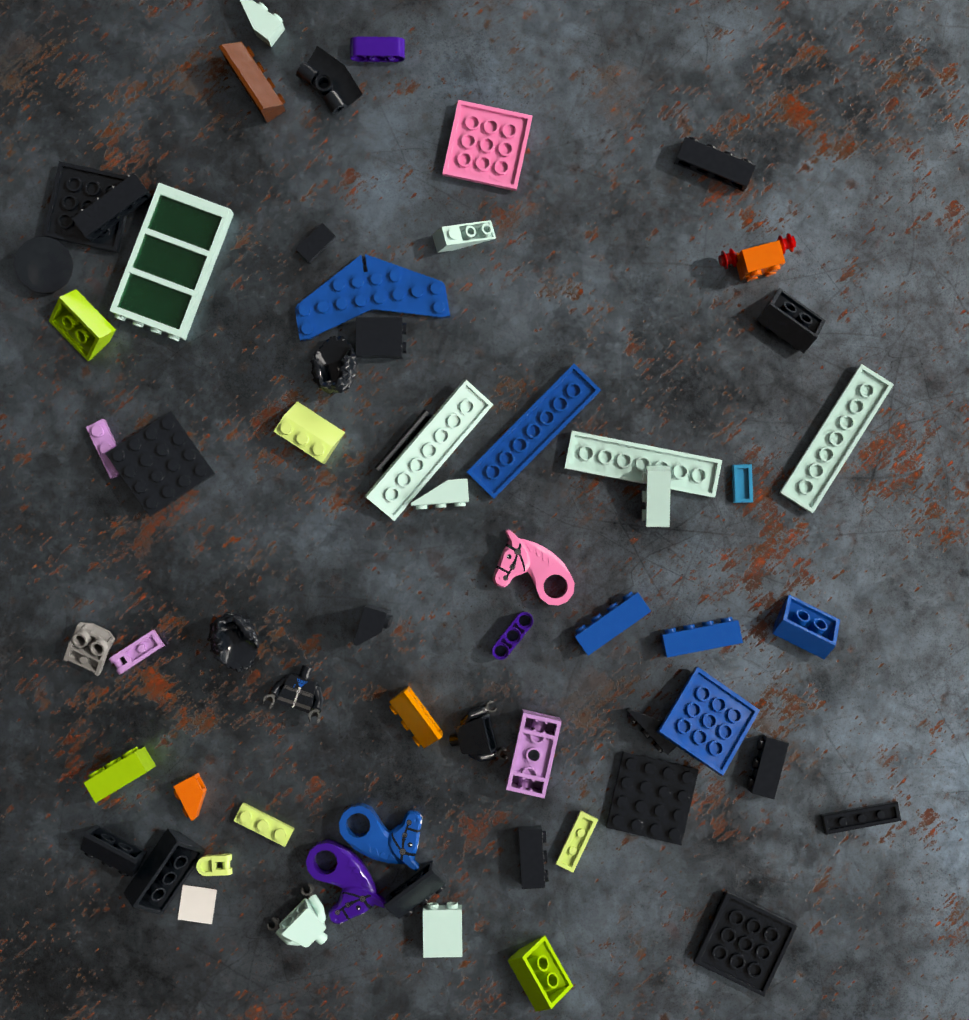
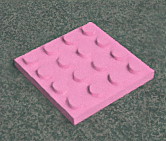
M458 100L442 175L517 191L532 115Z

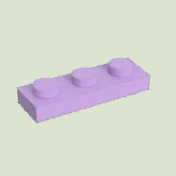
M101 419L87 426L86 429L110 479L120 476V474L105 453L116 447L117 443L106 420Z

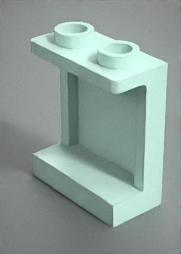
M429 902L427 905H424L423 958L462 957V905H458L457 902H447L446 905Z

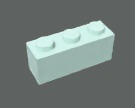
M646 466V472H642V483L646 484V491H642V502H645V509H642V521H645L646 527H670V467Z

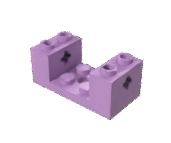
M522 709L515 751L506 780V790L545 799L562 722L560 717ZM531 750L539 752L540 755L537 760L529 759L528 753Z

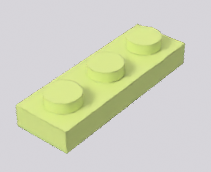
M244 802L234 819V822L284 847L287 845L295 829Z
M580 810L555 862L556 865L574 872L598 822V818Z

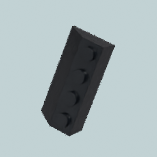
M167 829L124 891V895L132 907L162 915L206 850L184 834Z

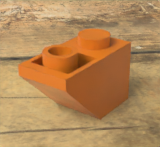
M199 773L173 786L175 797L177 800H181L184 806L182 808L183 812L191 821L199 816L207 791Z

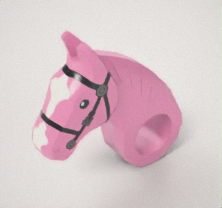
M506 530L505 533L509 541L502 551L493 574L494 584L504 588L514 577L528 572L540 599L549 605L557 606L568 602L574 594L575 583L561 559L547 548L535 542L520 539L511 530ZM554 574L562 576L566 582L565 592L557 598L549 597L544 591L545 580Z

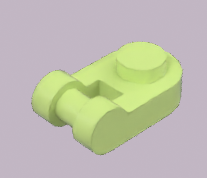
M224 853L202 856L196 865L198 873L202 876L231 875L232 867H230V861L232 860V854ZM217 862H222L223 868H217Z

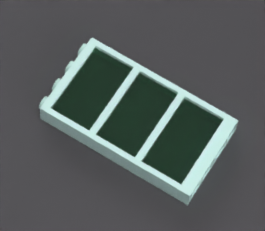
M158 183L109 310L115 314L114 318L124 322L126 319L131 320L133 325L143 328L145 325L150 327L151 332L159 335L162 332L169 334L168 338L178 342L179 339L186 341L234 213L231 209Z

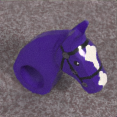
M331 839L321 840L311 848L306 859L307 870L316 880L342 888L338 902L328 912L332 923L337 925L365 913L375 905L385 908V898L377 893L370 872L362 860L350 848ZM324 850L331 851L337 858L336 868L332 870L321 869L316 863V854Z

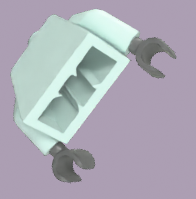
M311 883L307 884L310 887L309 893L305 892L303 887L301 888V893L308 896V900L304 898L282 922H280L278 917H273L271 920L275 922V926L271 923L267 924L268 930H275L276 935L287 945L309 947L314 941L322 945L327 940L328 935L324 933L326 929L324 907L317 895L313 894L314 887Z

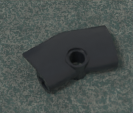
M316 46L309 61L303 62L296 72L298 78L317 90L333 115L343 111L363 95L346 66L319 46ZM324 82L329 84L327 88L319 87Z

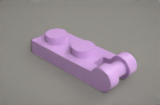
M152 630L110 657L109 661L111 664L114 663L117 668L116 672L118 675H121L165 645L156 631ZM122 657L126 659V664H123L121 661Z

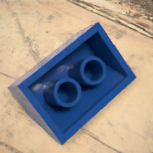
M788 595L775 620L772 634L825 659L836 646L840 619Z

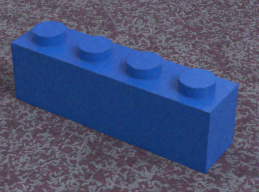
M630 591L622 597V602L619 604L615 602L606 608L608 612L603 615L597 614L591 619V624L588 626L584 624L575 630L576 634L574 637L588 656L651 612L638 592L633 593Z
M732 616L721 618V622L714 623L713 620L704 621L702 626L695 627V624L684 625V629L676 630V627L664 629L665 633L660 634L664 656L667 658L743 643L739 620L733 619Z

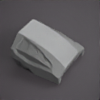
M80 622L68 644L63 660L75 663L99 676L115 637L110 631L98 625Z

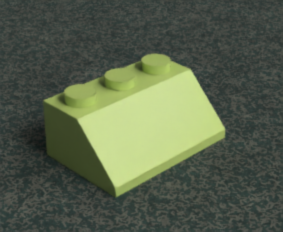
M296 402L288 410L273 431L323 464L327 462L345 434L344 431L299 402Z

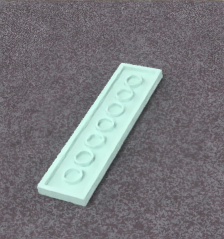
M860 364L779 493L806 511L814 513L894 384L863 364Z
M464 379L367 492L365 497L395 521L493 404L471 383Z
M571 431L564 469L643 484L642 472H646V466H669L671 470V490L715 498L722 460Z

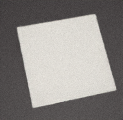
M183 885L178 920L212 924L217 890Z

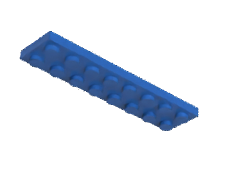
M573 364L467 473L494 499L601 389Z

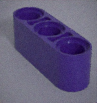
M400 37L350 38V59L357 62H402L405 60V40Z
M523 611L517 614L494 643L492 654L496 659L503 660L507 658L531 628L533 617L530 613ZM522 615L529 616L530 622L528 625L523 626L519 623V618ZM511 630H515L518 633V637L514 641L507 638V633ZM499 645L506 648V652L502 656L495 653V649Z

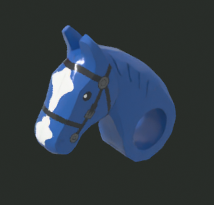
M355 803L345 809L339 821L340 834L354 850L377 861L406 864L411 869L418 871L420 865L415 860L422 825V815L417 810L407 811L403 821L392 830H388L372 806L365 803ZM356 813L364 814L370 821V829L362 834L354 833L348 825L349 817Z

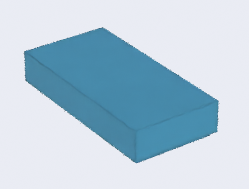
M752 464L732 465L733 503L753 502Z

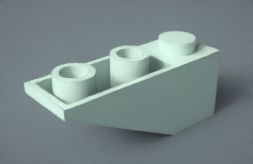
M240 0L256 36L272 47L285 30L282 18L275 13L272 15L268 12V8L261 2Z
M491 220L444 226L432 234L437 253L453 251L496 239Z
M468 479L447 480L411 502V506H416V510L427 509V505H435V508H446V504L453 503L454 507L466 506L465 503L469 502Z

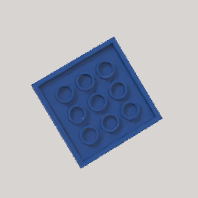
M695 667L657 732L712 771L723 776L760 710L699 667Z

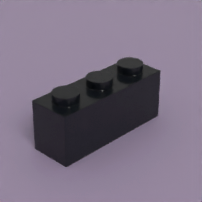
M762 735V739L759 738L757 743L758 754L752 761L753 773L747 780L748 791L752 794L775 799L789 746L787 741L767 735Z
M541 825L518 826L522 889L545 888V882H549L548 870H544V862H547V850H543V843H546V831H542Z

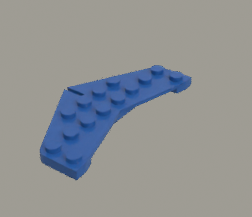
M366 254L368 272H364L362 256L360 255L297 304L295 314L300 341L311 340L323 332L373 310L431 316L433 318L450 317L446 287L440 280Z

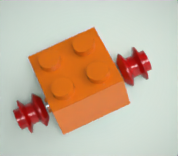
M787 233L786 238H782L780 235L777 241L744 249L740 253H736L730 248L729 253L721 251V255L718 256L719 264L721 267L724 266L725 269H728L730 264L733 267L737 266L740 280L746 279L747 282L756 280L758 276L765 274V277L772 276L786 263L783 254H785L787 249L790 252L794 251L796 240L794 236Z

